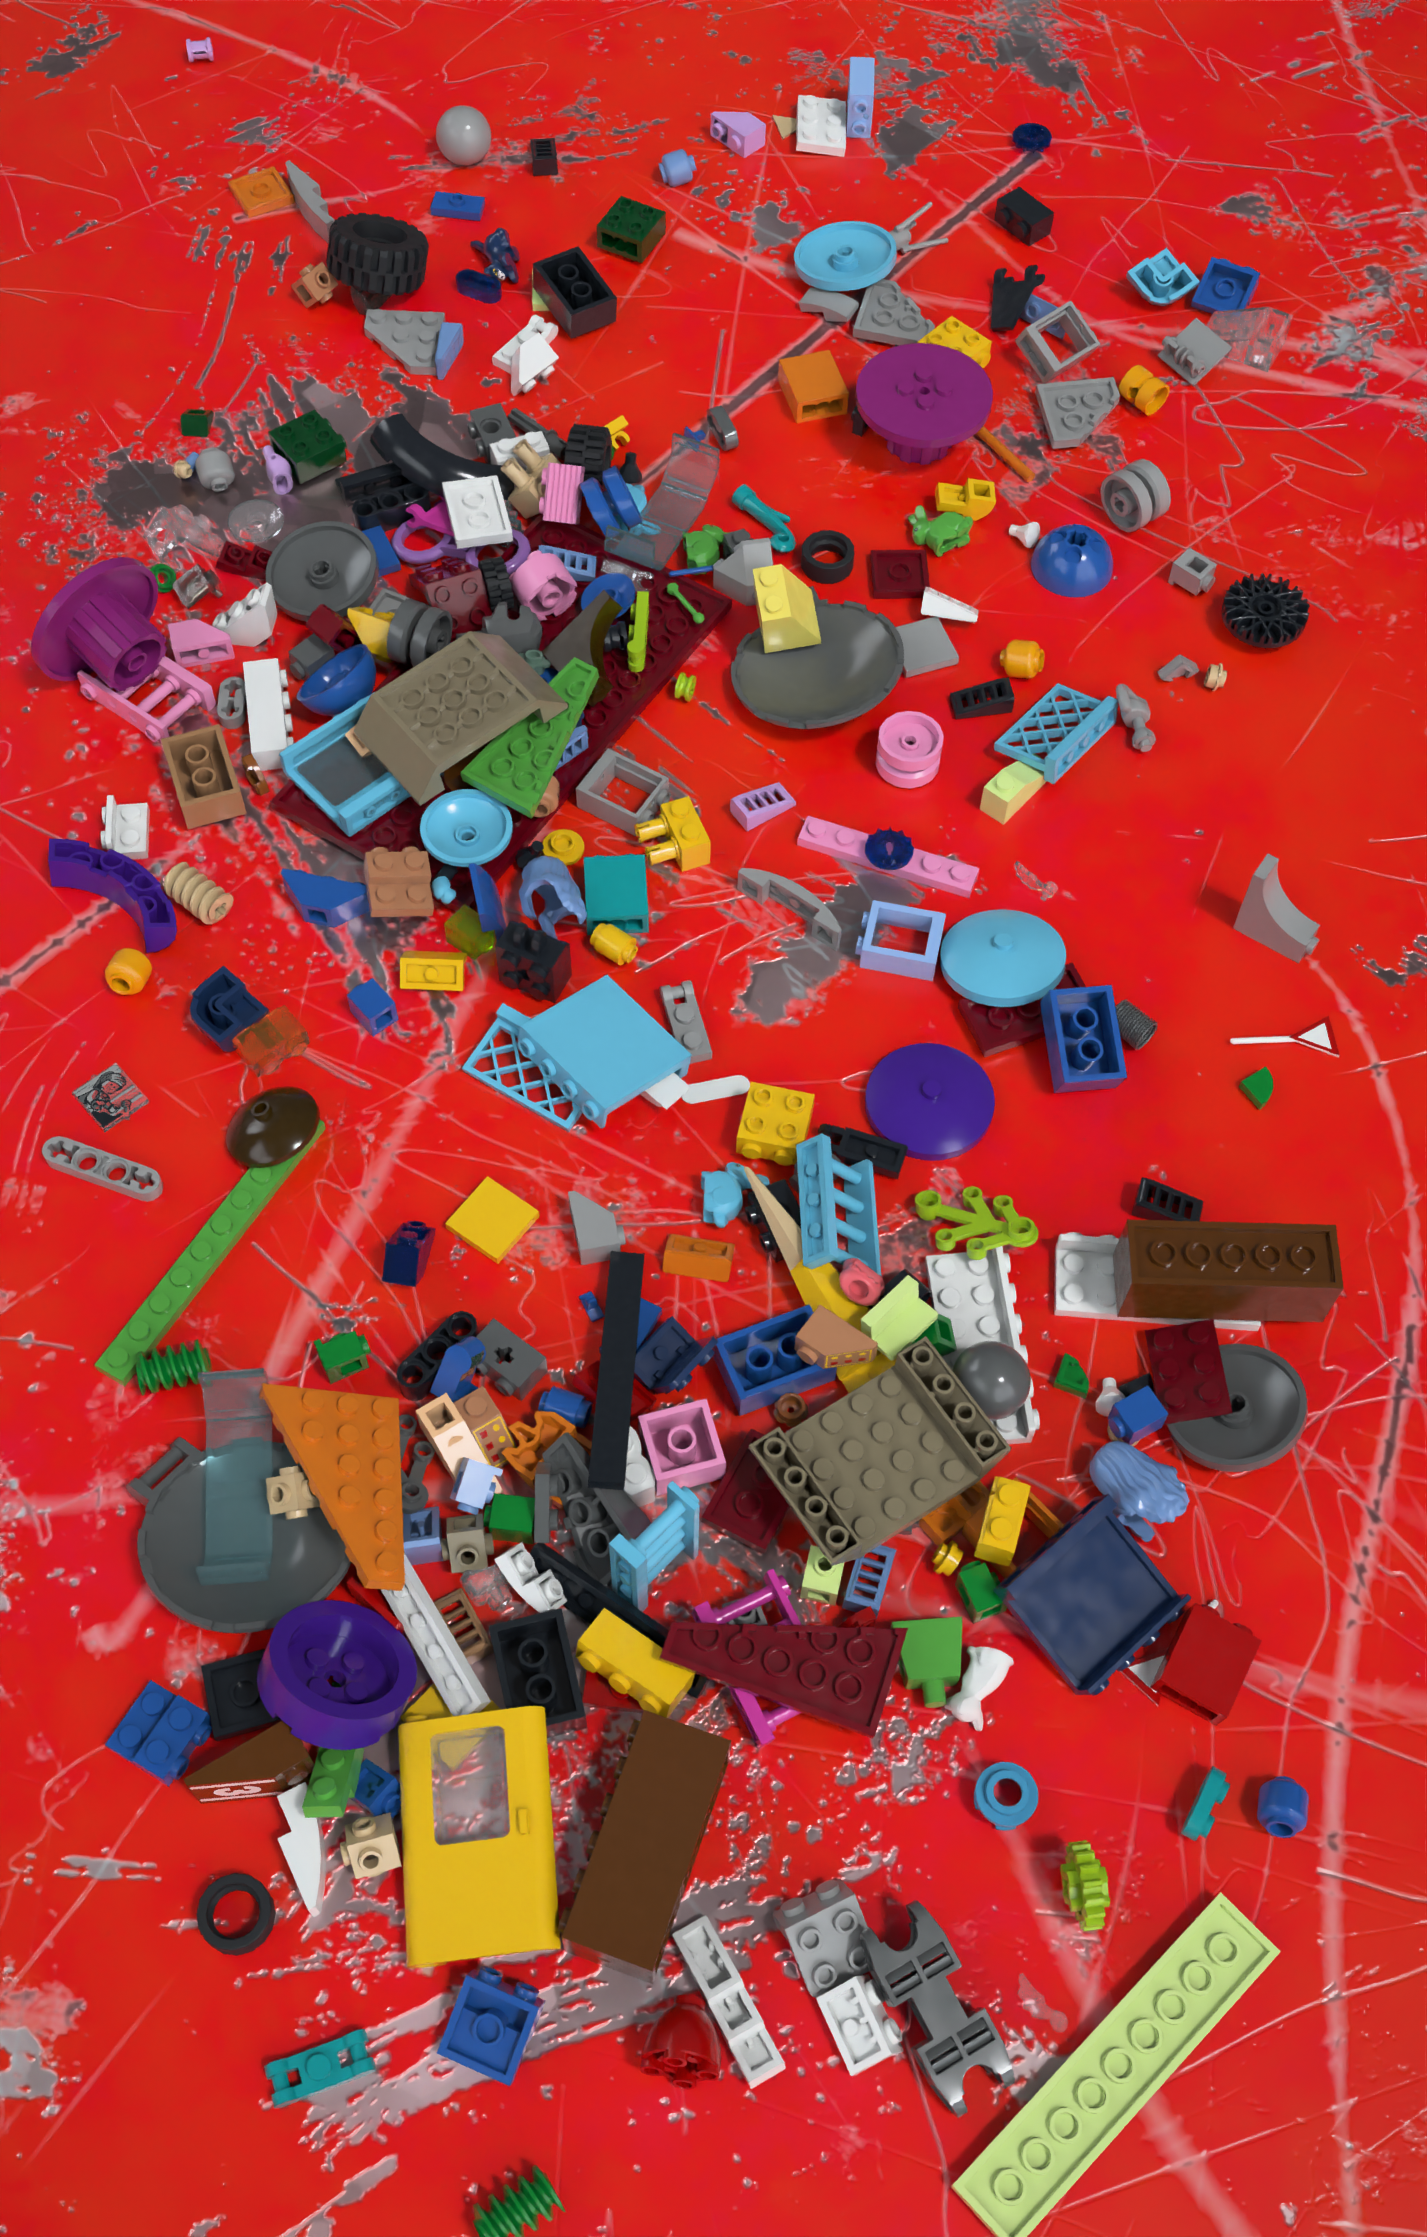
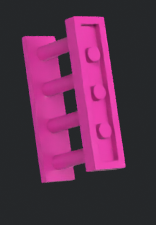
M774 1569L768 1570L763 1577L766 1587L720 1610L717 1607L711 1609L708 1601L695 1606L691 1613L695 1622L725 1624L774 1600L784 1620L772 1626L802 1625L788 1599V1596L791 1595L788 1583L782 1575L777 1577ZM727 1685L757 1749L771 1743L775 1739L772 1732L776 1730L777 1725L801 1713L785 1706H780L770 1712L767 1709L762 1711L755 1698L757 1696Z

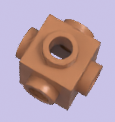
M321 262L315 267L310 263L299 272L302 277L291 285L302 303L308 308L317 301L322 304L334 295L331 290L338 283L329 269Z

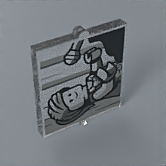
M114 1063L98 1075H92L89 1081L71 1092L104 1132L124 1119L129 1120L131 1114L149 1103L148 1098L117 1063Z

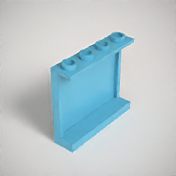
M608 975L603 976L520 1025L517 1043L520 1052L525 1057L530 1058L539 1067L541 1073L546 1078H550L561 1089L563 1095L580 1107L585 1117L593 1120L601 1129L605 1127L609 1113L672 1073L677 1074L680 1078L686 1076L692 1056Z

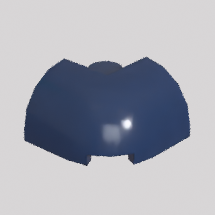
M222 966L192 993L193 999L190 1006L192 1020L201 1032L223 1051L232 1052L248 1043L247 1035L270 1017L269 1009L247 991L246 985L225 966Z

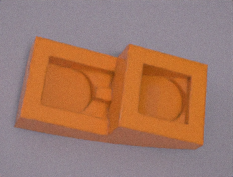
M979 1480L967 1490L921 1518L919 1526L939 1547L941 1543H947L963 1530L965 1522L988 1502L990 1491Z

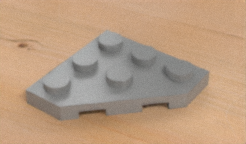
M881 279L867 286L853 328V337L900 346L917 343L935 329V325L930 319L926 320L920 314L921 309L910 297L906 298L901 293V287L895 281Z
M367 309L364 324L366 337L371 341H377L381 345V349L392 359H398L402 362L405 370L410 374L436 375L435 355L441 324L446 321L445 313Z
M1114 377L1037 384L1035 390L1053 449L1079 447L1118 405L1120 398Z

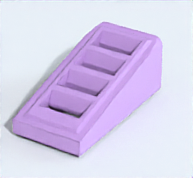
M780 782L738 795L730 800V812L746 831L796 806V801ZM778 793L783 800L779 801L774 795ZM769 798L773 804H769L765 799Z

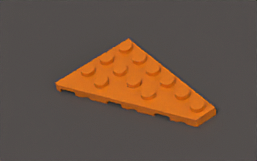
M262 1383L259 1397L266 1401L274 1416L272 1421L277 1430L283 1434V1441L295 1463H300L309 1479L308 1486L313 1495L319 1499L320 1508L332 1530L336 1529L346 1546L345 1553L350 1562L356 1566L357 1575L364 1588L401 1591L405 1584L399 1398Z

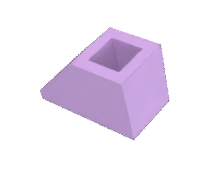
M749 112L711 113L710 135L741 157L746 158L765 146L766 124Z

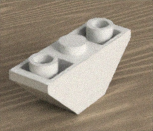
M266 582L258 589H252L246 598L240 602H234L224 614L219 613L215 617L212 626L229 634L232 645L257 646L272 635L278 613L272 586Z

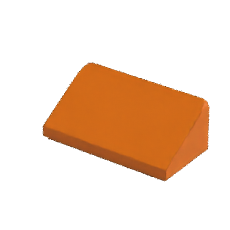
M669 1234L664 1251L663 1272L728 1282L735 1244Z

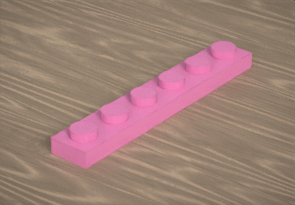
M807 816L798 836V846L966 898L970 897L979 873V868L811 816Z

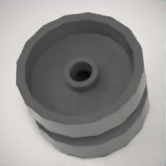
M406 599L402 602L390 624L386 647L388 657L400 664H412L415 667L450 643L453 628L452 616L449 611L437 607H430L428 609L425 603L414 599Z

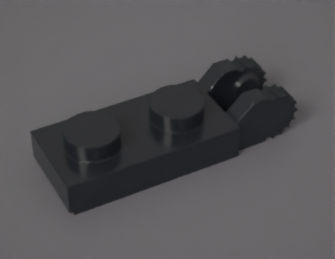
M830 1124L820 1125L818 1134L822 1133L830 1137L832 1142H840L839 1146L831 1143V1152L841 1162L854 1165L868 1159L873 1162V1172L898 1179L907 1154V1145L848 1127L844 1129L834 1125L831 1126Z

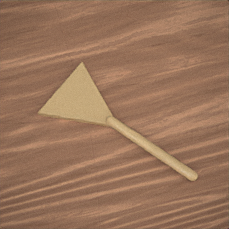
M772 115L782 140L796 132V118Z

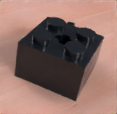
M511 921L495 945L499 981L509 988H518L526 991L536 999L548 1000L553 1003L557 1001L572 976L569 943L548 936L544 931L528 928L527 924Z

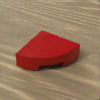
M871 1606L846 1619L838 1627H874L876 1616Z

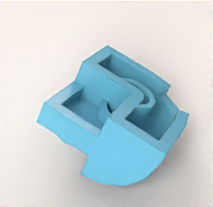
M1167 248L1151 259L1147 257L1126 274V278L1141 297L1151 305L1166 306L1176 302L1200 283L1184 262L1180 265Z

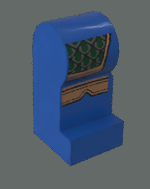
M467 1336L460 1343H456L447 1349L431 1387V1393L437 1397L447 1393L454 1403L478 1389L471 1381L477 1365L481 1364L486 1356L485 1347L478 1338Z

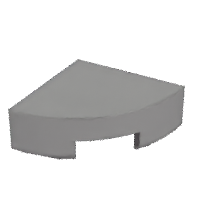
M1179 654L1161 668L1158 674L1161 680L1173 681V678L1183 675L1189 678L1196 674L1199 668L1195 662Z

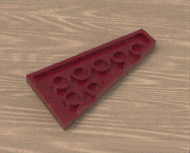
M672 1622L659 1661L873 1739L908 1628L881 1629L875 1627L843 1628L814 1625L766 1626L757 1624L727 1625L718 1623Z

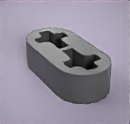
M720 405L707 409L709 427L723 451L737 448L739 445L738 434L724 408Z

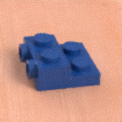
M1211 257L1192 299L1191 307L1240 323L1247 305L1249 306L1259 284L1260 272L1248 266L1242 267L1233 264L1227 259Z
M150 1680L105 1746L169 1787L174 1779L178 1780L187 1770L190 1763L188 1758L197 1746H202L212 1732L211 1718L209 1713L179 1695H174Z
M481 1966L479 1971L473 1969L466 1975L437 2054L511 2086L527 2044L532 2039L546 2000L537 1997L539 1990L536 1987L524 1982H517L516 1987L501 1981L503 1974L498 1970Z

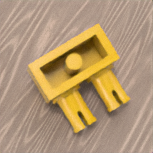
M689 796L660 804L661 814H659V818L634 824L635 834L639 843L662 835L667 839V842L645 847L646 858L650 866L673 858L677 860L682 872L710 864L711 841Z

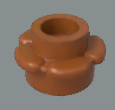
M786 1393L775 1402L774 1416L776 1420L780 1423H786L789 1427L799 1425L801 1420L805 1419L808 1415V1407L803 1398L798 1394ZM788 1408H793L794 1412L789 1413L787 1410Z

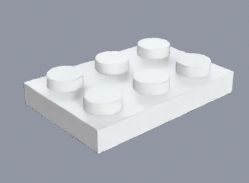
M798 95L796 151L844 157L846 150V101H840L835 98H819L812 95Z
M497 475L442 482L443 494L457 549L513 541V533Z

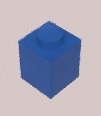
M373 978L364 984L357 985L347 994L351 1013L372 1036H375L399 1020L395 1002Z
M1146 1386L1113 1404L1108 1416V1423L1111 1431L1117 1438H1122L1125 1443L1132 1445L1162 1428L1168 1412L1150 1387Z

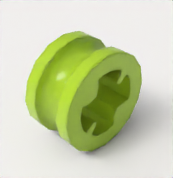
M680 673L675 687V698L680 699L683 696L685 701L692 699L696 686V676L691 675L687 677L686 673Z

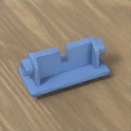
M1031 294L1019 318L1033 324L1059 307ZM1059 321L1045 329V331L1061 339L1064 338L1065 330Z

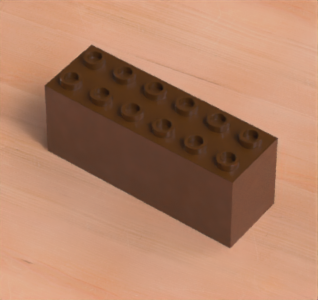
M1127 1220L1113 1253L1117 1317L1323 1322L1344 1289L1336 1225Z
M644 1710L641 1720L634 1719L627 1737V1742H629L628 1756H620L613 1777L616 1779L614 1794L607 1793L600 1811V1816H603L600 1832L596 1830L592 1832L586 1853L589 1854L587 1869L580 1868L576 1875L572 1892L575 1893V1902L572 1909L565 1907L559 1922L558 1931H560V1938L562 1939L565 1952L653 1984L730 1761L731 1740Z

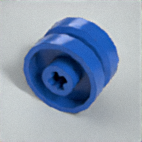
M616 465L602 472V479L607 490L604 491L599 481L594 477L580 483L588 509L607 540L621 533V526L616 515L619 514L624 524L629 528L643 522L636 503Z

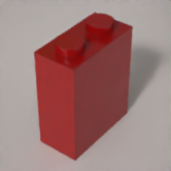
M1195 1603L1185 1612L1150 1688L1210 1723L1218 1725L1228 1717L1262 1640L1253 1636V1632L1246 1626L1238 1623L1232 1624L1221 1618L1219 1612L1214 1608Z

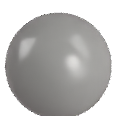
M466 105L454 106L440 117L436 127L437 145L441 153L452 163L462 166L475 164L484 158L490 148L492 136L490 125L485 116L477 109Z

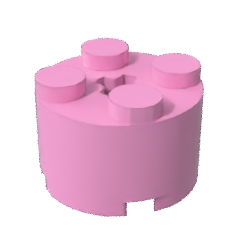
M539 550L530 553L527 560L509 577L512 591L520 603L530 607L531 611L537 615L539 621L547 620L545 616L552 613L555 617L562 614L571 606L577 595L575 592V586L577 587L576 581L561 559L552 553H542Z

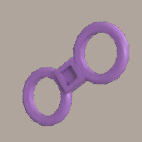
M407 521L398 527L391 540L392 548L397 557L411 564H425L436 561L443 556L465 559L466 562L478 567V554L487 546L457 549L455 538L444 533L443 539L431 549L413 551L403 545L405 539L412 532L426 528V526L411 528L407 525ZM512 529L513 541L511 542L515 543L519 548L517 554L504 563L509 575L516 572L519 566L527 560L531 552L529 540L521 532Z

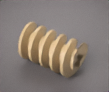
M187 862L175 865L165 877V893L185 909L191 911L194 916L200 918L205 924H214L220 921L233 906L234 898L231 894L225 893L222 887L216 886L214 881L208 880L207 876L199 873V870L195 867H189Z

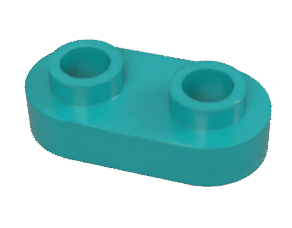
M1214 1766L1210 1768L1181 1830L1182 1835L1193 1841H1196L1199 1835L1204 1838L1207 1837L1215 1821V1817L1210 1815L1215 1802L1218 1804L1223 1802L1230 1787V1783L1225 1781L1227 1773Z

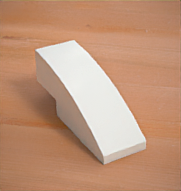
M306 1782L277 1796L291 1828V1832L278 1838V1841L306 1907L314 1918L321 1914L323 1904L326 1856L320 1818H305L302 1806L308 1789Z

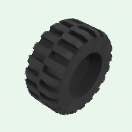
M352 213L347 214L346 217H338L330 226L326 263L335 279L341 280L343 284L352 286L356 290H365L372 294L381 293L382 295H403L405 292L409 294L417 290L425 280L429 244L422 231H418L417 227L408 225L405 221L396 220L389 216H380V214L369 215L359 213L354 215Z

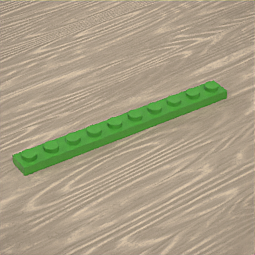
M319 1120L318 1128L310 1142L292 1158L270 1167L249 1168L95 1363V1367L99 1372L124 1387L137 1372L138 1352L142 1351L145 1357L148 1358L152 1353V1349L159 1344L326 1129L323 1121Z

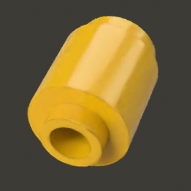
M600 923L590 938V944L594 946L595 951L618 965L631 962L638 951L636 938L612 924Z

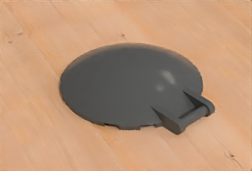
M813 586L809 588L812 590L821 644L765 653L759 627L752 634L747 633L736 648L737 655L735 660L731 664L732 684L738 699L751 713L775 725L798 729H812L833 726L852 720L868 712L883 701L897 684L903 670V642L898 630L887 617L881 613L875 614L868 611L866 605L845 600L844 604H828V599H819Z
M178 1437L170 1444L171 1449L139 1479L134 1478L126 1485L128 1492L146 1506V1514L141 1529L138 1530L137 1540L138 1557L145 1581L153 1595L167 1610L194 1626L223 1633H251L274 1628L278 1621L292 1609L306 1603L321 1601L327 1598L339 1585L352 1563L345 1553L346 1546L336 1529L332 1530L320 1507L307 1509L308 1516L286 1520L285 1513L270 1515L266 1478L280 1476L279 1469L301 1466L300 1463H295L284 1442H264L263 1438H246L233 1440V1445L214 1451L208 1448L201 1452L185 1439ZM180 1459H182L183 1462L179 1466H177L165 1479H163L153 1490L150 1488Z

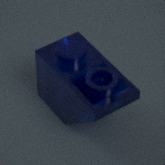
M420 1221L403 1223L386 1243L382 1281L416 1287L424 1276L436 1228L426 1227V1224Z

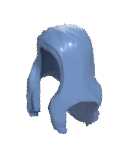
M540 856L529 861L521 873L524 880L519 890L522 912L530 920L537 919L531 898L535 890L545 901V909L538 917L542 931L546 932V935L557 939L554 924L569 915H576L578 922L582 924L587 917V911L581 899L579 887L571 877L566 865L560 859L551 856Z
M1113 1441L1103 1445L1090 1461L1089 1473L1092 1482L1102 1495L1109 1494L1118 1506L1112 1512L1122 1525L1128 1527L1135 1536L1142 1538L1143 1541L1149 1542L1155 1535L1152 1527L1143 1518L1158 1524L1164 1522L1173 1523L1176 1517L1186 1512L1190 1500L1185 1490V1484L1177 1478L1178 1471L1175 1467L1159 1463L1132 1445L1120 1441Z

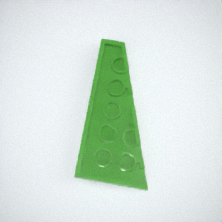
M574 657L548 683L568 704V708L546 723H543L534 713H531L496 736L460 772L462 781L532 819L599 678L598 669Z

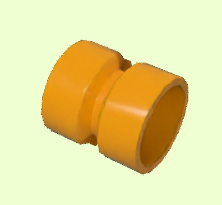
M1136 365L1125 374L1118 391L1121 396L1129 402L1135 403L1138 409L1149 416L1162 407L1169 395L1170 388L1159 378L1153 377V374L1146 368Z

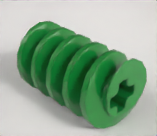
M198 1339L194 1340L192 1351H189L185 1343L182 1342L180 1343L178 1354H175L170 1345L166 1346L165 1356L161 1357L156 1348L152 1349L151 1359L147 1360L142 1351L138 1352L136 1371L142 1395H145L147 1386L152 1393L159 1392L160 1383L163 1384L166 1390H171L174 1386V1379L180 1387H186L188 1376L194 1384H200L202 1373L208 1381H213V1369L209 1351L207 1348L202 1347Z
M534 2165L531 2168L533 2182L530 2183L520 2174L517 2176L519 2191L515 2192L505 2184L502 2187L504 2195L502 2202L492 2193L488 2195L490 2210H484L478 2203L473 2205L475 2216L473 2223L479 2236L509 2237L508 2234L511 2233L515 2237H525L523 2224L526 2223L534 2231L539 2229L538 2214H541L548 2221L554 2219L553 2204L565 2212L547 2174Z

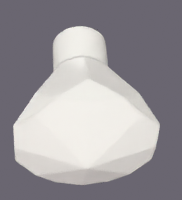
M1031 522L1022 526L1012 524L1009 528V535L1017 537L1025 547L1032 549L1039 539L1040 525L1037 522Z
M1111 1377L1105 1378L1102 1381L1103 1391L1095 1402L1096 1411L1106 1417L1109 1416L1113 1404L1126 1398L1117 1389L1116 1380Z

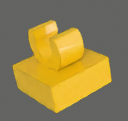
M623 415L603 426L608 427L614 452L619 448L615 439L620 440L623 446H626L630 441L628 434L623 431L628 426V422Z

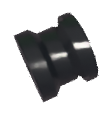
M618 621L616 625H610L603 650L604 652H611L613 648L627 650L628 639L625 622Z

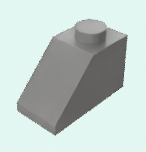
M569 1191V1208L581 1265L610 1260L611 1251L621 1252L620 1245L626 1244L623 1225L616 1226L614 1213L576 1191Z

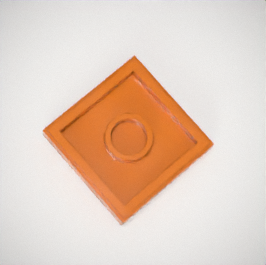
M275 167L228 181L229 189L248 218L295 203L294 195Z

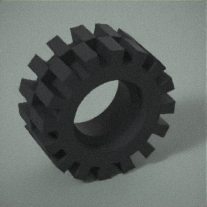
M502 556L478 561V567L481 569L492 613L499 602H507L508 609L513 608L512 586Z

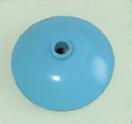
M476 789L455 790L438 797L427 807L420 823L421 839L427 851L439 861L459 867H469V864L472 863L481 865L493 860L508 846L513 832L512 817L506 805Z

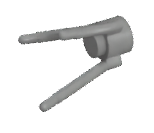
M928 202L889 232L896 242V251L900 250L902 254H905L911 250L948 243V238L909 245L911 241L909 230L917 224L914 220L932 207V202Z

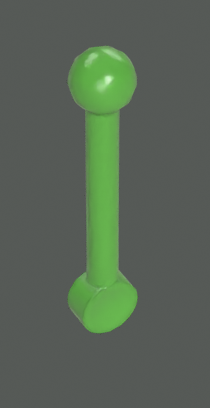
M668 584L667 592L679 599L693 615L695 623L701 624L704 621V615L697 612L679 592L678 584Z

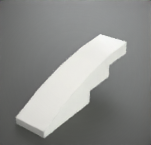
M705 1915L673 1933L672 1937L749 2087L752 2089L786 2069L785 2062L767 2032L762 2017L746 1991L741 1976L708 1917Z

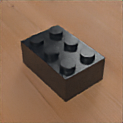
M578 246L533 263V288L571 339L616 321L617 297Z
M562 1608L490 1625L489 1631L506 1709L524 1706L545 1707L547 1738L586 1729V1715Z

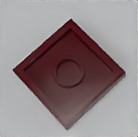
M871 550L870 563L874 599L923 598L925 587H930L926 550Z

